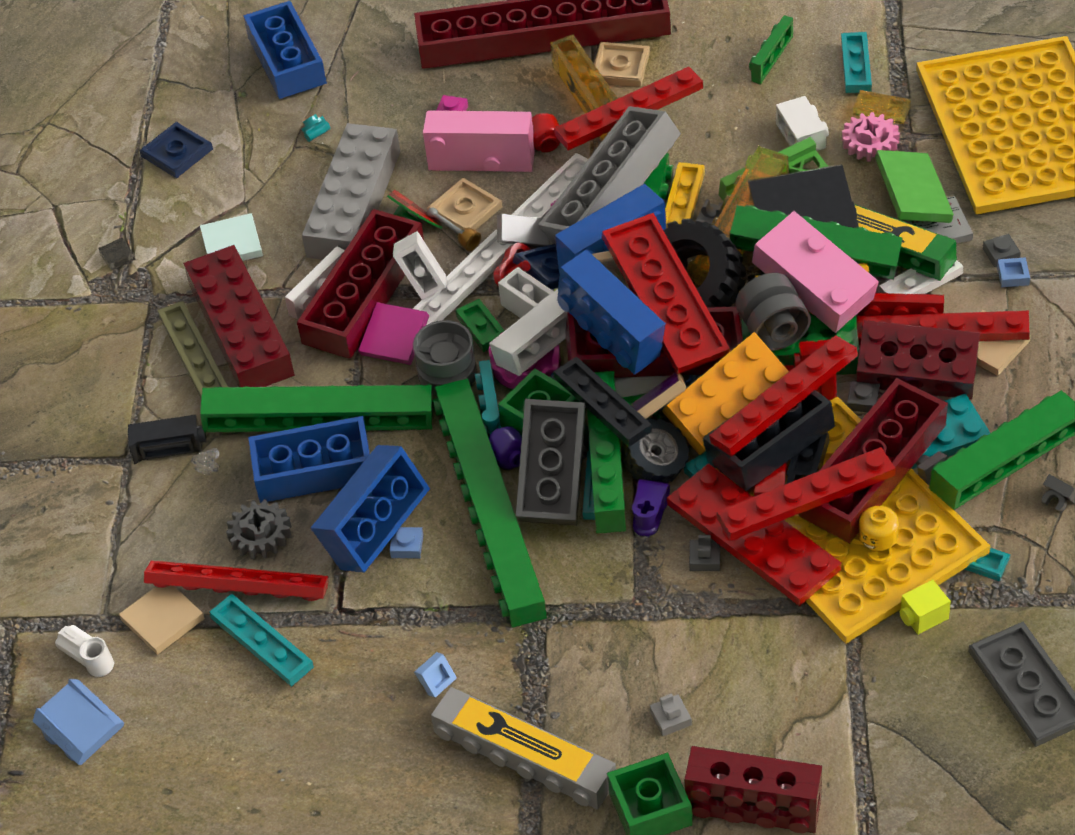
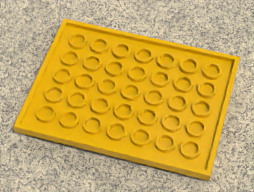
M1067 36L917 62L916 71L975 215L1075 197V51Z
M838 396L830 400L835 427L827 432L830 441L823 465L861 421ZM913 469L909 470L881 505L893 510L899 519L898 539L890 549L884 551L868 549L860 541L859 533L849 544L799 517V514L785 519L786 522L842 563L841 571L807 599L806 603L845 644L899 611L903 594L932 579L937 585H940L967 568L970 563L976 562L978 558L984 557L990 552V545L955 510L929 489V485ZM755 486L746 491L753 497Z

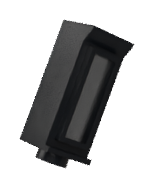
M196 414L128 424V445L134 464L142 460L198 451L199 454H202V442H206V432L202 429V425L199 426Z

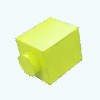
M932 579L902 595L901 609L899 611L900 617L907 626H911L919 635L949 619L951 601Z

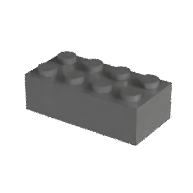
M525 399L516 506L518 522L577 526L586 416L585 403Z

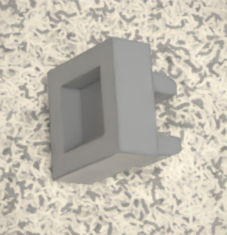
M671 693L663 696L659 702L650 705V713L662 736L692 726V718L679 694L673 696Z

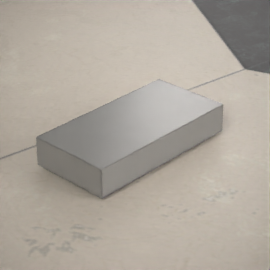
M509 214L497 215V242L509 244L519 242L535 247L549 245L548 237L538 226L542 218Z

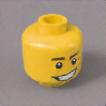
M885 506L867 508L859 519V539L862 544L874 551H884L890 549L896 543L899 533V519L896 513Z

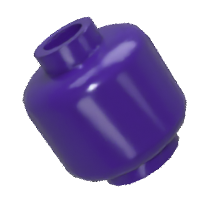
M513 427L497 428L490 434L489 441L498 466L503 469L519 467L522 435Z

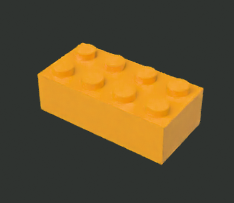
M753 332L686 388L684 392L667 404L662 412L676 428L682 431L681 434L686 437L688 443L701 455L705 452L703 443L705 435L747 406L789 371L760 337Z

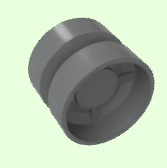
M767 273L758 276L748 282L737 295L736 309L748 327L750 334L755 332L771 351L780 350L794 344L807 332L810 326V314L802 300L798 297V293L791 281L784 274Z
M449 320L432 322L419 330L413 341V349L420 384L432 385V395L435 396L436 386L467 378L470 386H472L476 380L477 367L470 331L464 325Z

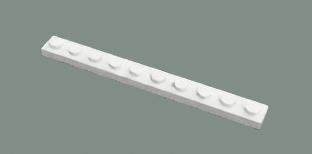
M575 153L511 215L543 219L552 207L550 204L561 196L588 159ZM496 229L446 276V287L421 300L413 309L428 313L429 319L426 325L444 320L500 265L504 258L505 250L513 244L497 242Z

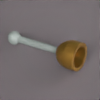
M431 207L428 209L427 215L430 218H436L458 234V242L464 249L473 251L479 245L481 234L470 227L461 230L438 214L436 208Z

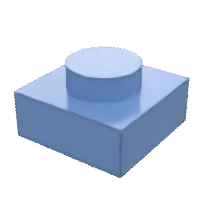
M1026 257L998 259L997 270L1001 288L1028 286L1030 284Z
M400 527L391 538V558H421L424 535L422 527Z

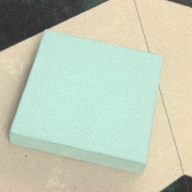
M252 213L200 225L207 254L235 245L242 261L263 256Z

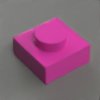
M443 95L436 111H466L468 100L467 98Z

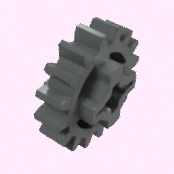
M265 499L261 505H257L255 500L251 501V507L248 508L242 504L240 506L242 512H232L233 520L227 521L228 530L226 533L232 549H238L240 556H244L249 552L251 559H254L260 553L263 558H267L268 551L277 554V546L285 547L287 545L285 538L291 537L290 528L292 526L285 508L279 510L278 503L276 502L268 506V502Z

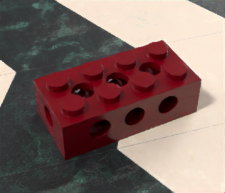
M864 320L857 365V382L880 384V389L887 390L895 379L898 378L931 395L954 398L966 394L972 400L980 333Z
M691 746L684 781L685 792L692 805V814L699 818H721L731 823H752L763 828L778 827L790 829L795 833L801 834L806 832L816 833L822 797V765ZM717 796L722 797L723 801H718L714 798ZM749 801L754 802L756 806H750L746 803ZM779 807H787L789 811H782Z

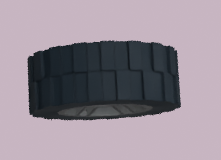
M648 418L647 421L652 424V432L630 447L623 442L621 447L622 463L625 464L627 472H630L636 480L644 479L662 483L672 482L686 466L685 464L689 459L687 439L681 434L682 431L674 427L672 423L665 422L659 418Z

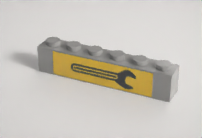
M450 687L431 714L434 732L441 739L459 743L467 751L473 754L480 753L498 766H507L517 771L525 779L539 781L552 792H562L572 797L575 802L582 806L589 805L598 810L609 794L607 773L616 770V763L462 691Z

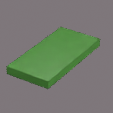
M877 150L875 159L899 220L952 222L953 211L928 153Z

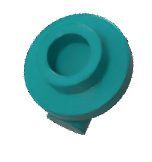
M315 114L303 121L305 127L301 130L306 140L310 142L330 130L331 127L323 116L318 118Z

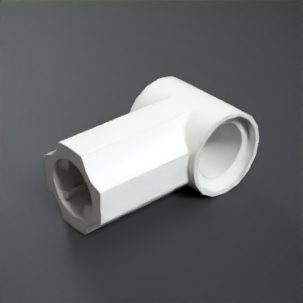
M65 625L58 632V638L55 641L57 648L84 665L92 676L102 677L111 672L114 667V660L103 639L91 637L74 625Z

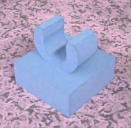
M438 652L414 672L427 694L432 697H437L457 679L445 656Z

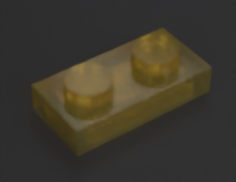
M860 90L853 107V115L860 116L863 113L868 117L871 112H874L875 117L884 114V120L892 118L893 123L905 124L911 108V99Z

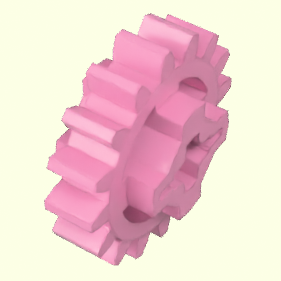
M871 112L870 116L866 117L861 113L860 119L851 117L850 123H845L844 130H842L843 149H848L849 155L856 153L858 160L864 156L867 162H870L872 157H875L877 150L896 151L897 144H899L900 133L898 132V125H893L892 118L884 120V114L875 117L874 112Z

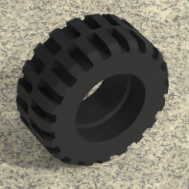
M683 219L682 224H678L676 221L668 223V228L663 231L681 262L692 256H709L710 267L708 275L701 286L697 288L706 307H731L733 304L736 305L737 295L746 283L741 278L746 275V267L742 264L743 257L733 242L718 227L709 225L704 220L698 219L695 223L692 219Z

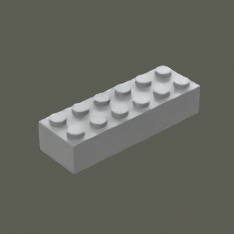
M632 106L627 108L538 224L552 244H556L555 235L644 184L645 180L659 165L661 159L673 147L674 142L681 134L666 111Z
M346 124L302 233L306 258L323 260L336 246L346 250L371 211L379 209L400 154L397 129Z

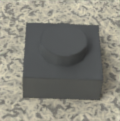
M1009 234L983 241V250L994 267H997L998 259L1020 258L1021 252Z
M851 381L847 406L852 411L868 413L878 401L880 384Z

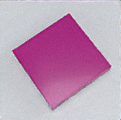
M377 302L359 347V353L363 356L411 365L415 356L413 341L419 330L426 326L429 319L428 313L426 311Z

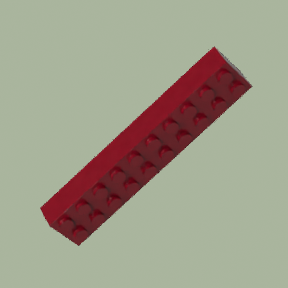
M504 0L414 13L422 69L599 45L600 42L614 43L671 35L670 9L667 0Z

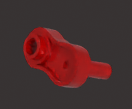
M518 242L505 250L502 262L495 268L493 273L497 286L499 281L517 267L524 272L531 269L530 263L526 260L517 265L513 262L516 253L530 250L527 245Z

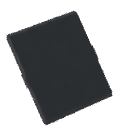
M842 164L748 180L753 206L760 210L770 212L781 211L786 215H790L795 211L800 216H807L816 221L826 223L831 221L837 222L842 226L859 227L857 210L851 199Z

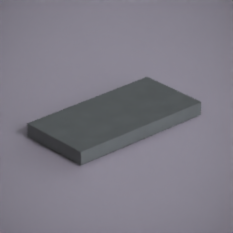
M1024 622L969 645L968 652L1035 747L1075 729V692Z

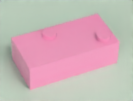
M426 112L423 137L428 170L532 172L535 148L531 112Z
M795 211L755 244L752 263L765 274L781 273L787 276L805 307L835 333L874 299L879 281Z

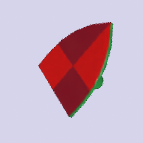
M394 190L388 194L387 197L399 205L393 215L421 222L409 214V211L429 224L440 229L443 228L434 218H430L426 211L398 191Z

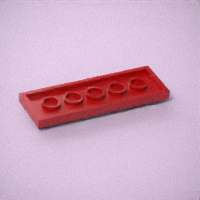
M654 213L602 231V239L630 290L666 323L662 348L676 374L726 356L730 352V347Z
M709 463L667 497V505L704 534L711 535L712 540L798 606H801L841 571L842 563L785 520L730 541L717 520V511L750 499L753 496Z

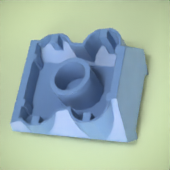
M69 679L68 684L41 708H36L33 722L41 729L45 740L50 744H57L64 751L66 757L71 761H75L78 765H82L124 726V722L77 679Z

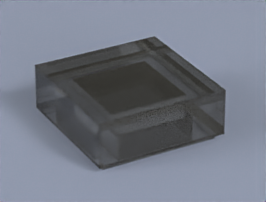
M123 238L98 248L101 257L111 271L135 260L132 250Z

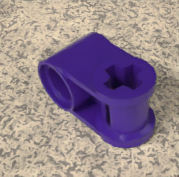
M644 479L639 480L632 505V512L634 514L633 529L638 535L651 536L658 531L664 510L667 507L670 484Z

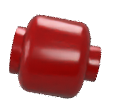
M536 114L532 117L534 148L537 151L551 152L561 143L554 133V128L559 126L558 120L552 114Z

